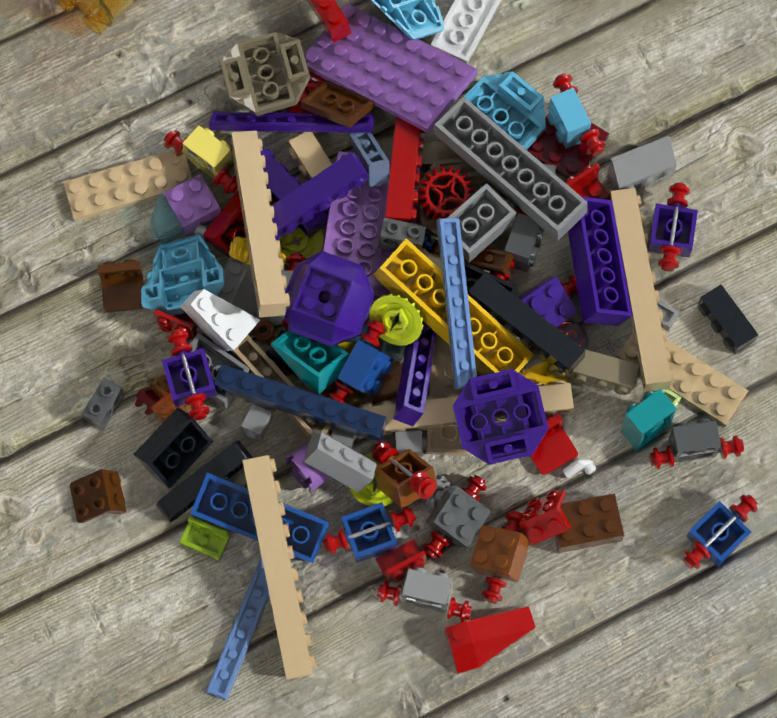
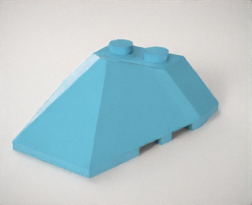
M371 0L411 40L427 37L442 32L445 29L435 0Z
M200 234L159 245L152 262L153 269L147 275V284L143 285L141 289V303L143 307L154 311L157 309L174 316L185 313L180 306L193 291L205 289L216 296L219 294L225 284L224 270Z

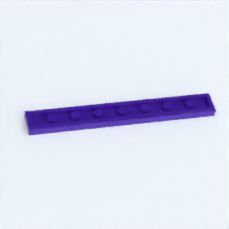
M212 112L209 129L219 131L372 133L375 115L366 114L353 126L347 128L315 113H266L256 116L251 112Z

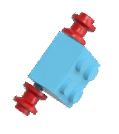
M560 74L555 78L553 87L560 89L561 92L550 98L549 113L547 114L548 121L551 126H555L557 130L556 137L559 143H563L565 149L579 143H586L588 147L585 151L588 155H599L604 151L603 148L606 144L604 141H599L598 136L600 132L598 129L590 130L591 122L577 96L578 88L571 85L572 76Z

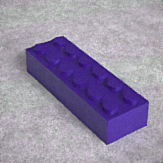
M582 197L588 202L587 213L568 231L583 323L619 326L632 317L613 202L611 200Z

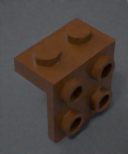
M127 259L122 263L108 261L104 262L103 265H98V274L102 286L103 309L106 313L145 308L141 303V289L144 285V278L140 261Z
M100 469L70 483V491L78 523H85L106 513L121 515L127 512L118 471Z

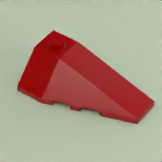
M529 606L445 627V635L457 674L480 668L505 648L535 629V623Z

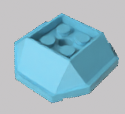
M513 71L483 76L464 96L526 150L545 131L544 96ZM503 117L505 118V120L500 122L497 121L496 118Z

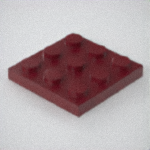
M546 117L545 131L527 151L542 164L555 165V172L566 179L571 176H578L595 156L586 153L585 150L588 147L586 143H579L565 149L563 143H559L556 137L557 130L555 126H551ZM591 122L590 130L598 129L600 132L598 136L599 141L605 142L609 137V133Z

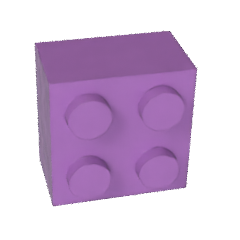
M201 174L164 192L166 203L185 236L194 232L198 224L205 226L213 222L221 212L218 203Z

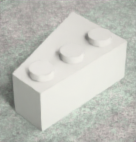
M205 289L193 291L180 306L206 335L225 352L234 350L260 321V319Z

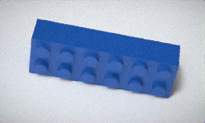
M207 473L190 514L258 541L248 488ZM283 503L286 514L282 516L283 525L288 524L290 537L286 538L287 544L292 546L294 556L313 563L330 522Z

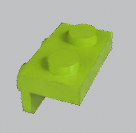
M189 516L187 520L188 525L179 543L220 561L231 538L227 532L228 529L217 524L215 526L207 524V520L197 516L195 518Z

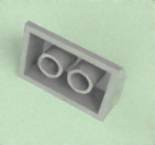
M669 136L612 157L610 159L608 176L614 189L648 187L658 179L662 178V180L673 176L677 165Z
M313 429L304 459L305 463L357 492H360L373 480L377 463L321 430Z

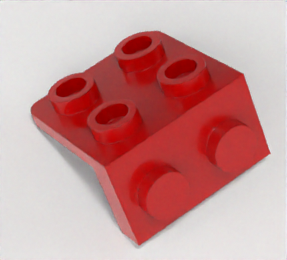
M559 413L555 416L552 414L546 416L549 429L533 455H530L541 475H547L578 457V451L562 427L563 419Z
M564 489L559 491L552 490L541 499L535 498L528 502L519 525L532 546L570 529L571 524L560 508L566 495Z

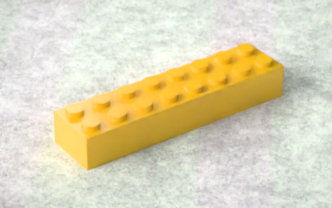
M405 239L373 276L395 296L400 294L401 298H408V302L411 304L415 303V308L420 310V317H423L422 321L450 345L442 270L408 239ZM468 295L476 370L482 375L514 369L519 373L534 354Z

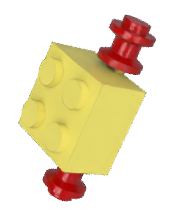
M199 125L188 138L181 139L178 130L167 133L164 138V146L167 149L173 147L175 155L178 157L185 153L188 161L214 180V185H223L226 194L234 193L238 189L236 175L233 177L229 175V170L234 166L231 147L224 140L219 141L210 129H203Z

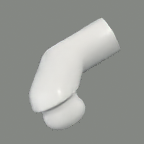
M590 459L576 460L563 469V472L569 479L582 470L590 475L596 471V467Z

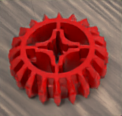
M441 166V173H438L434 168L432 169L434 176L427 173L425 177L428 181L421 180V185L425 188L421 187L418 191L424 195L419 196L418 200L425 201L421 204V208L425 209L428 207L426 215L428 216L433 212V220H436L438 215L441 216V219L449 217L473 196L469 194L475 192V188H468L472 184V180L465 182L467 174L464 173L460 177L461 169L458 168L453 173V167L449 166L448 172H445L444 166ZM440 179H450L445 186L434 185ZM456 182L463 189L464 199L460 198L454 191ZM451 186V188H450V196H451V198L448 197V198L445 199L444 202L442 203V201H443V193H442V191L445 192V190H448L449 187ZM429 190L439 197L437 207L430 200ZM447 203L459 204L453 210H442Z

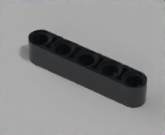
M239 440L235 441L163 496L156 503V507L168 522L175 521L194 506L207 473L228 480L244 467L242 460L251 459L253 456Z

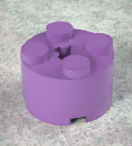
M306 442L286 456L285 461L287 465L291 463L293 467L291 473L304 489L309 487L308 492L311 493L332 477L304 462L309 442Z

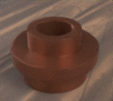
M262 320L253 328V334L259 341H268L274 335V327L269 321ZM265 327L267 332L261 333L260 329Z

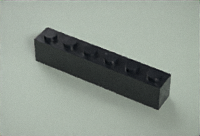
M486 273L468 291L469 296L501 323L505 329L519 337V341L524 346L532 347L536 350V354L542 360H549L559 373L563 374L564 372L569 376L585 358L586 350Z

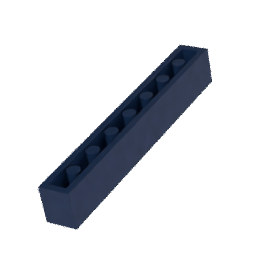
M223 364L220 366L214 383L217 391L381 443L387 425L386 416Z

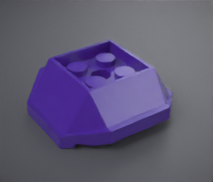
M320 251L295 266L285 293L289 294L290 306L286 307V314L284 316L291 332L332 347L361 335L376 294L362 265L325 251ZM330 293V300L322 303V295Z
M514 369L470 378L453 404L462 448L488 465L533 455L549 429L539 386ZM498 411L504 412L507 416L506 421L502 424L494 420V414Z

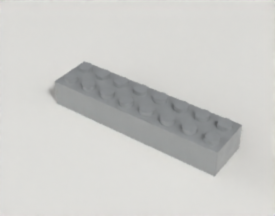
M465 97L434 124L435 134L440 140L557 241L587 213L588 202Z

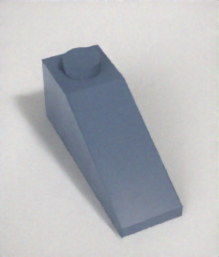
M350 133L349 137L355 154L359 157L370 176L366 179L368 185L371 187L389 183V160L372 133Z

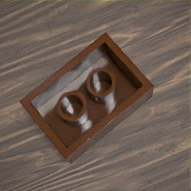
M615 493L561 504L560 508L570 522L571 527L569 530L555 536L558 553L623 540L624 531Z

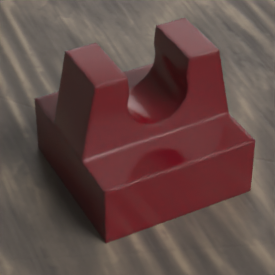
M146 387L138 391L135 406L138 408L143 403L146 404L147 409L144 413L150 415L163 404L165 399L150 387Z

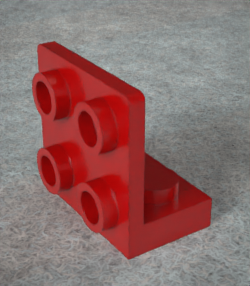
M598 163L593 166H586L581 171V174L576 177L571 176L564 181L582 197L606 200L610 196L598 179L600 170Z
M157 309L154 310L153 314L157 325L162 331L170 333L171 331L182 329L189 334L186 341L193 340L197 336L196 330L198 325L186 312L171 316Z
M413 539L375 560L386 581L397 583L405 578L404 575L408 573V569L414 570V567L424 568L426 553L425 551H420L416 541Z

